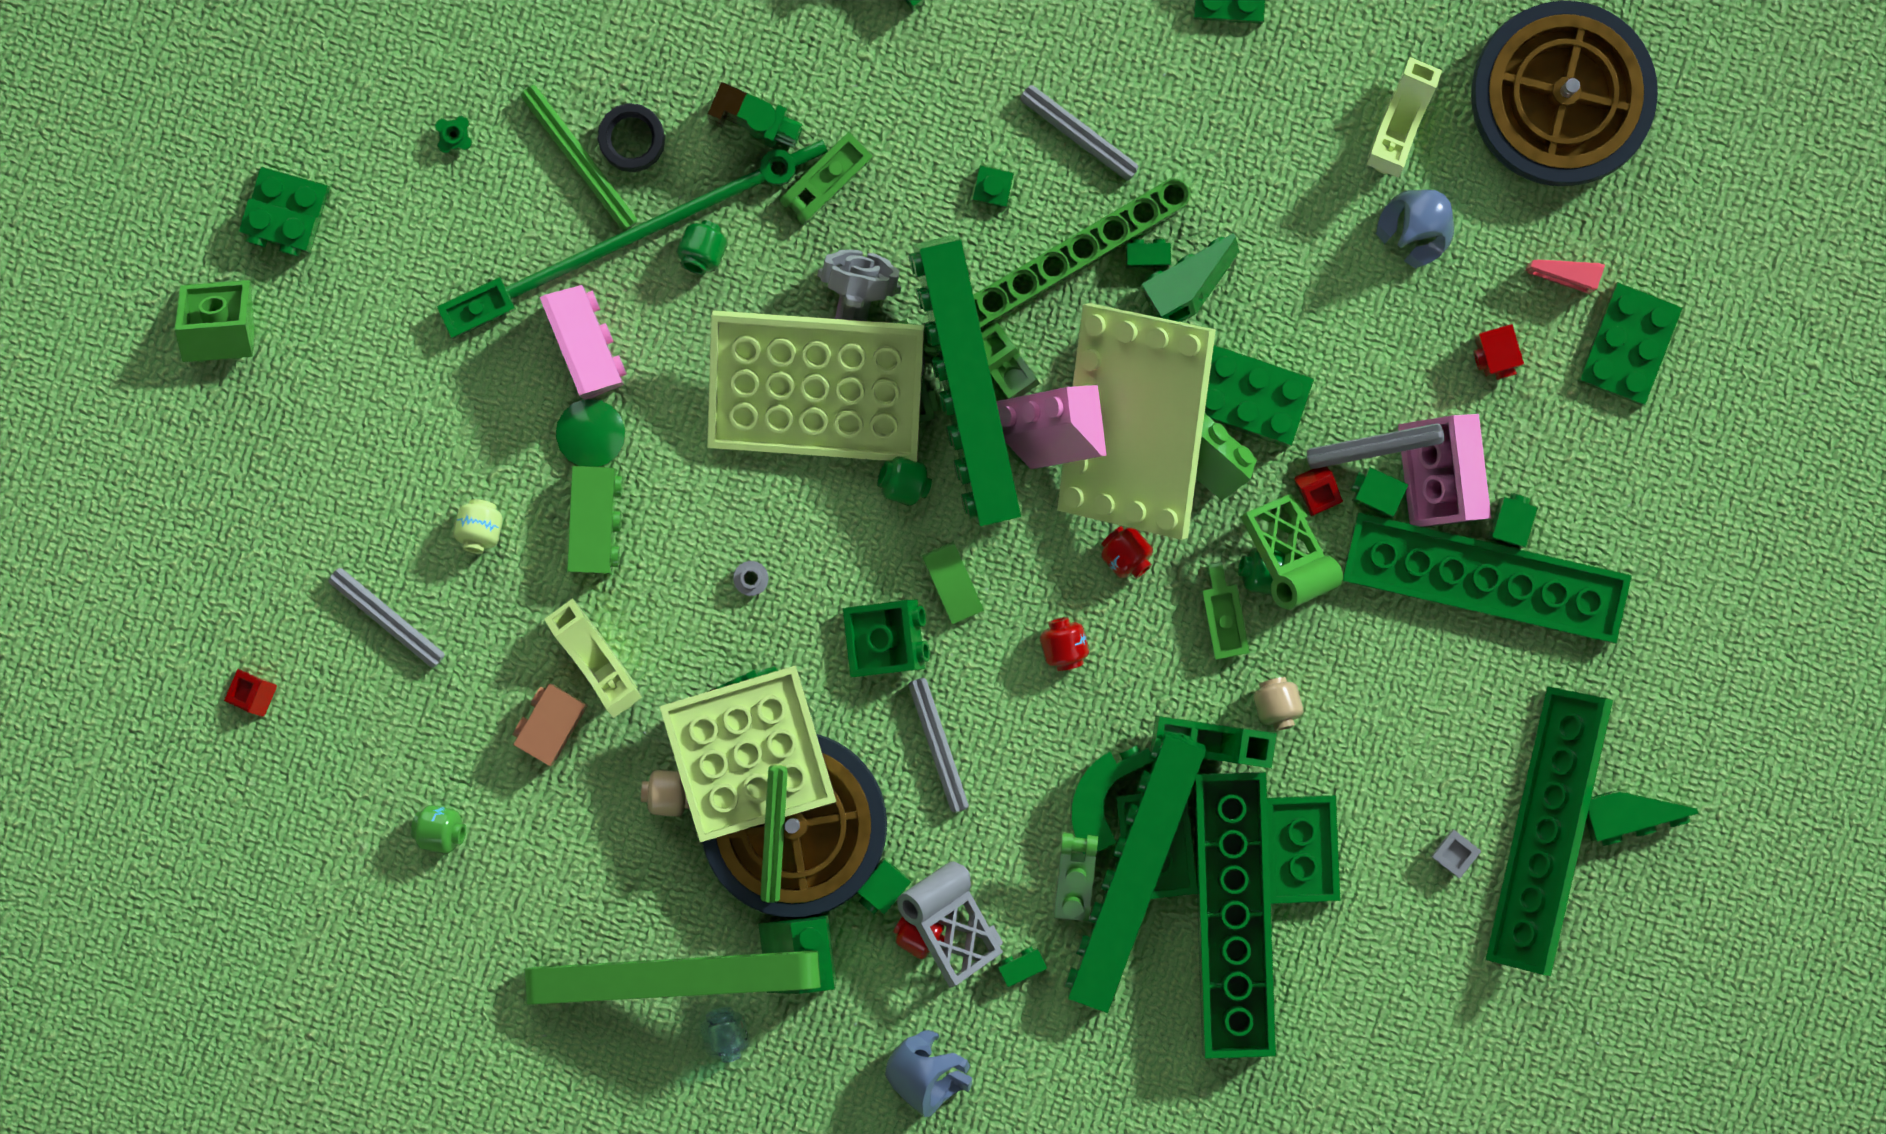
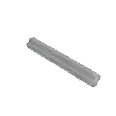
M1029 85L1022 93L1021 102L1123 179L1129 181L1137 172L1138 164L1035 86Z
M1436 423L1309 448L1307 450V461L1309 466L1315 469L1438 445L1444 442V432L1441 425Z
M338 568L333 572L328 580L333 587L430 667H436L445 656L444 652L345 570Z
M925 678L913 680L909 683V688L950 810L953 813L965 810L969 804L927 680Z

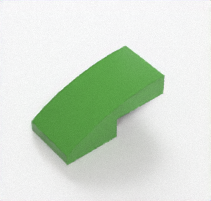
M998 322L982 332L990 374L1007 399L1023 396L1040 384Z
M954 541L922 555L952 624L984 611Z

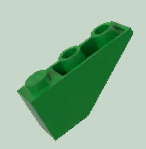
M1234 233L1227 237H1219L1213 240L1207 248L1196 254H1188L1182 257L1175 266L1166 271L1153 273L1146 282L1142 283L1145 297L1158 318L1183 322L1197 314L1240 252Z
M1610 791L1591 797L1586 824L1591 841H1601L1602 846H1607L1623 841L1622 835L1635 831L1636 837L1657 832L1656 825L1669 822L1670 827H1676L1690 823L1689 816L1699 814L1697 808L1620 791Z

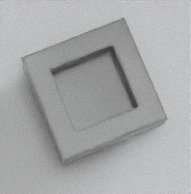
M1452 829L1431 857L1460 879L1481 853V850Z

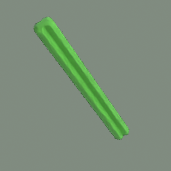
M532 85L521 93L523 101L619 227L626 231L634 226L637 222L635 215L537 86Z

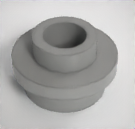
M746 561L737 567L733 579L735 587L739 592L747 596H755L766 589L769 576L762 564L756 561ZM755 572L757 574L758 580L754 585L745 583L744 577L746 573Z

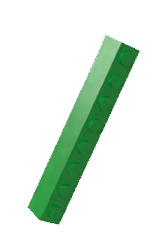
M1167 731L1164 732L1162 739H1155L1149 758L1154 759L1150 772L1143 771L1137 787V791L1142 792L1138 805L1131 804L1125 819V824L1130 825L1125 838L1119 836L1112 856L1118 858L1113 871L1106 870L1100 889L1105 890L1104 897L1101 903H1094L1088 922L1093 923L1089 936L1082 935L1076 954L1081 956L1077 969L1070 967L1064 987L1069 988V1000L1105 1013L1109 1012L1205 755V745Z

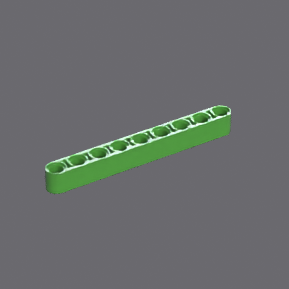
M1179 179L1166 180L975 293L973 296L981 330L1182 211L1190 197L1188 186ZM1169 188L1178 189L1183 196L1182 202L1177 205L1167 203L1164 199V191ZM1138 206L1149 207L1153 214L1152 219L1146 223L1137 221L1133 214L1134 209ZM1115 223L1121 227L1123 235L1119 240H1109L1105 237L1103 228L1107 224ZM1079 241H1086L1092 246L1093 253L1088 258H1079L1074 254L1073 246ZM1049 259L1058 260L1063 267L1062 273L1057 276L1047 275L1043 269L1044 262ZM1021 276L1029 278L1033 284L1032 290L1027 294L1017 293L1013 288V282L1016 278ZM995 294L1002 299L1003 306L999 311L989 312L983 306V299L987 295ZM924 344L923 353L928 356H936L935 348H929Z
M818 951L556 965L524 969L526 1004L787 991L821 987Z

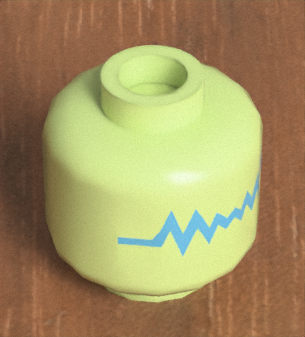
M472 499L469 500L468 504L462 505L459 508L453 536L458 542L463 544V550L482 554L484 549L497 545L503 517L496 510L497 506L485 500Z

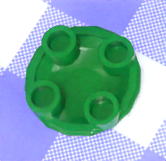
M586 399L574 402L563 411L557 422L556 440L559 450L568 461L578 466L600 467L608 465L618 456L624 445L625 427L622 417L613 406L602 400Z

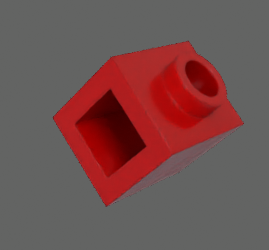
M1513 324L1474 336L1477 350H1474L1473 354L1479 371L1484 369L1486 377L1495 374L1497 380L1517 375L1515 368L1524 365Z

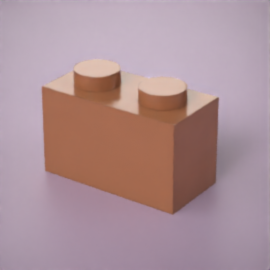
M549 684L546 689L543 687L538 689L530 703L535 709L529 719L522 717L512 735L517 737L513 744L514 746L545 764L553 766L588 704L557 686Z

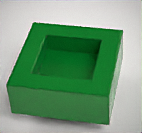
M980 165L972 201L1007 208L1014 172Z

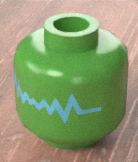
M428 805L421 812L419 811L415 814L411 825V836L415 839L417 846L423 850L449 854L456 848L457 844L461 845L466 836V825L462 824L458 811Z

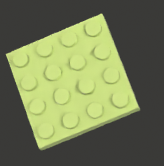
M796 665L659 706L700 842L765 823L768 768L771 765L785 766L788 771L785 817L836 802Z

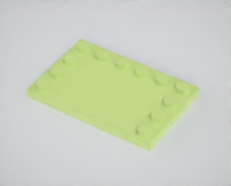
M1091 303L1083 304L1073 386L1098 385L1107 456L1063 464L1057 511L1179 540L1188 538L1216 329Z
M713 311L711 315L707 448L892 461L895 457L900 456L917 462L925 325Z

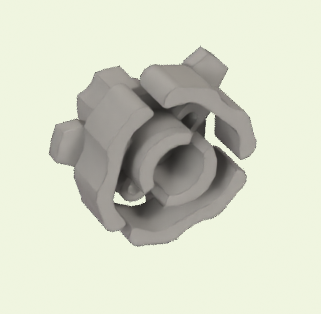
M839 250L836 253L826 255L823 268L819 269L817 274L822 282L828 283L829 289L834 290L840 295L835 319L867 321L872 301L885 300L886 296H895V294H900L901 286L898 284L899 269L894 267L888 259L877 254L868 253L867 257H864L863 252L860 250Z

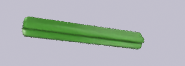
M771 765L768 768L760 894L761 900L768 903H775L780 900L788 776L787 768L782 765Z

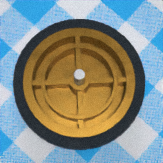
M1578 1L1543 3L1528 8L1507 20L1495 31L1484 46L1476 63L1471 86V104L1474 121L1483 142L1499 162L1515 174L1527 180L1549 186H1575L1602 179L1622 167L1637 152L1645 140L1655 116L1658 96L1657 77L1652 59L1635 31L1613 13L1601 7Z
M817 734L836 802L785 817L781 889L778 902H763L760 896L765 823L702 842L708 863L720 883L739 901L759 912L783 918H802L833 910L858 893L859 889L876 870L881 859L887 835V815L879 785L868 767L857 755L839 742Z

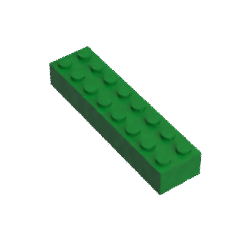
M951 235L912 244L914 253L908 254L912 274L919 277L921 288H916V295L920 309H923L928 315L929 322L923 323L925 325L924 331L927 343H931V346L935 347L936 356L931 357V363L935 378L942 381L944 391H940L938 394L942 411L946 412V415L950 416L951 425L946 426L950 446H953L954 450L958 452L959 459L953 460L958 481L961 480L962 485L965 484L966 493L961 494L964 512L966 515L968 514L969 519H974L980 527L1021 517L962 240Z
M1263 771L1198 773L1193 784L1196 880L1198 889L1197 916L1202 1055L1205 1059L1276 1056L1267 775Z

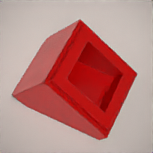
M1327 466L1311 469L1294 478L1311 516L1343 502L1334 476Z
M237 669L224 701L246 712L263 717L269 708L277 685Z

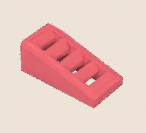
M1537 259L1529 262L1525 271L1590 294L1597 290L1605 265L1590 262Z

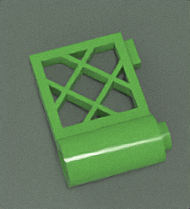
M1292 493L1240 516L1273 579L1271 584L1272 597L1277 605L1287 610L1338 588L1343 580L1341 566L1334 558L1324 555L1305 519L1308 517L1299 498L1294 499ZM1283 505L1291 518L1290 523L1279 518L1280 507ZM1255 517H1259L1269 523L1268 533L1260 529ZM1277 528L1288 533L1287 544L1276 538ZM1297 538L1304 542L1310 554L1306 555L1295 549ZM1274 548L1285 554L1284 565L1281 567L1273 554Z

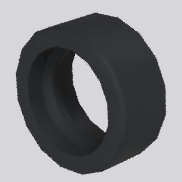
M627 103L616 106L605 114L599 125L597 139L600 150L608 162L621 171L635 173L646 170L658 161L664 151L665 134L661 121L653 111L643 105ZM630 117L639 118L646 122L651 129L652 143L648 151L642 156L625 158L619 155L613 148L611 142L612 130L622 119Z

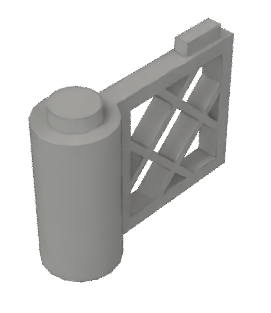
M954 861L948 862L908 889L897 900L901 915L909 923L916 926L949 987L958 985L1003 953L1000 948L1003 941L994 925L988 926L969 891L971 887L969 871L966 867ZM962 904L969 914L968 926L956 922L958 907ZM939 923L946 926L944 942L938 941L930 928L933 924ZM955 929L967 933L965 949L953 946ZM975 936L982 938L989 950L983 956L973 953ZM951 953L963 957L962 969L958 974H955L950 964Z

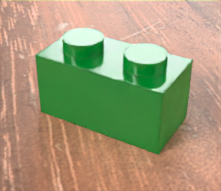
M1133 239L1131 243L1126 245V267L1171 266V243H1166V239H1154L1153 243H1144L1143 239Z
M1032 946L1020 951V956L1013 958L1011 955L1000 961L1001 965L998 968L1007 987L1048 969L1038 947L1035 949Z

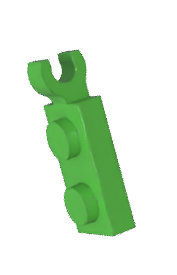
M1222 562L1206 564L1212 589L1202 590L1201 592L1214 659L1248 654L1250 651L1237 584L1226 586Z

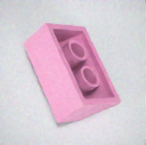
M583 285L539 297L579 396L584 400L591 399L623 386L624 383L621 377L627 375L620 356L613 357L608 344L614 341L607 324L600 325L595 312L599 311L600 307L593 290L586 292Z
M1098 385L1064 387L996 401L1005 442L1030 469L1107 456Z
M1479 414L1451 415L1398 424V430L1401 431L1438 423L1444 432V442L1442 444L1401 452L1404 480L1408 484L1406 497L1410 524L1427 527L1491 519Z

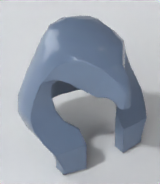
M1408 190L1396 195L1385 206L1378 221L1375 234L1384 244L1397 231L1398 218L1404 209L1403 232L1398 242L1400 248L1413 241L1436 236L1435 240L1429 244L1416 246L1404 260L1415 269L1440 257L1450 246L1454 236V218L1451 203L1444 194L1437 190Z
M930 1030L922 1031L915 1036L905 1039L890 1056L885 1076L893 1089L925 1118L932 1116L943 1102L960 1090L969 1092L972 1086V1077L964 1074L970 1068L968 1060L955 1053L929 1057L932 1053L931 1047L934 1040L939 1039V1034ZM954 1067L958 1069L957 1071L947 1074L942 1080L936 1081L942 1074H944L951 1068Z

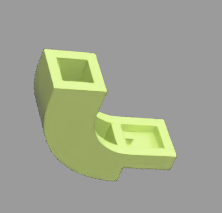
M1409 57L1375 135L1367 157V165L1374 167L1382 174L1400 177L1411 144L1436 90L1442 70Z
M573 598L544 619L555 638L583 672L613 718L629 709L642 698L636 684L622 663Z

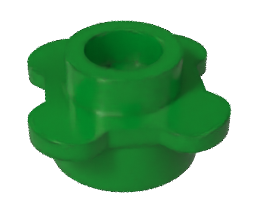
M458 116L456 120L449 121L441 118L435 123V129L439 132L440 138L437 146L441 152L448 153L450 150L459 149L468 150L471 147L472 140L469 138L467 130L470 123L466 117ZM452 131L457 133V136L454 138L450 136Z

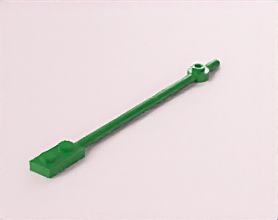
M822 139L792 154L780 149L771 150L763 156L760 168L513 284L505 286L502 278L498 277L438 305L437 309L451 338L455 339L515 311L516 308L512 299L765 181L774 186H782L789 183L795 175L797 166L827 153V147ZM775 163H782L785 166L782 174L777 175L772 172L771 169Z

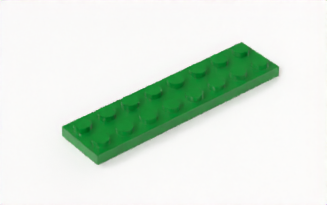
M1358 512L1342 581L1617 644L1632 575Z
M1547 686L1485 960L1541 975L1551 976L1613 704L1612 699Z

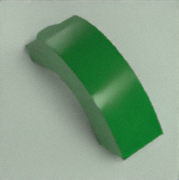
M1155 716L1151 749L1155 739H1162L1164 732L1167 731L1205 745L1206 752L1203 757L1205 759L1272 769L1277 733Z
M1137 744L1119 753L1122 760L1118 762L1115 761L1111 751L1105 752L1086 768L1076 784L1070 807L1073 834L1076 838L1086 839L1087 835L1098 836L1097 852L1117 843L1105 819V796L1112 784L1119 778L1154 761V759L1149 758L1150 750L1147 747L1141 750Z

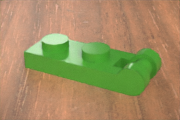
M848 132L779 201L785 208L790 207L798 215L796 219L804 226L873 159V156ZM805 190L815 198L808 205L799 197Z
M1063 833L1054 918L1088 921L1098 836L1087 835L1086 839L1073 837L1071 833ZM1072 851L1085 852V854L1072 853Z

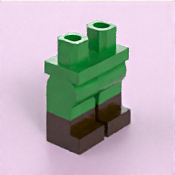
M721 82L707 113L709 123L722 128L725 120L746 128L754 138L764 139V144L771 148H774L776 142H779L794 149L802 132V123L788 118L787 108L778 104L776 109H774L770 103L724 82Z

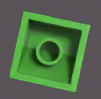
M250 280L180 285L175 333L182 362H204L207 360L253 357L255 329Z

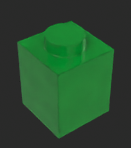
M1369 467L1365 473L1358 472L1350 489V491L1355 492L1352 501L1392 518L1399 507L1408 484Z
M1511 493L1509 498H1500L1487 539L1520 549L1526 548L1538 507L1530 505V498Z
M884 858L866 883L859 889L858 893L862 896L859 902L874 915L878 910L885 915L912 880Z

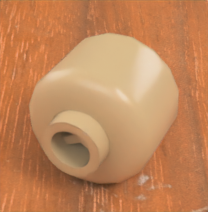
M1279 677L1260 683V689L1254 693V702L1260 723L1266 726L1273 725L1274 731L1294 727V720L1303 713L1297 685L1293 682H1287L1286 677Z
M654 770L650 775L649 781H642L641 802H647L648 810L651 814L678 817L684 813L685 809H690L679 771Z

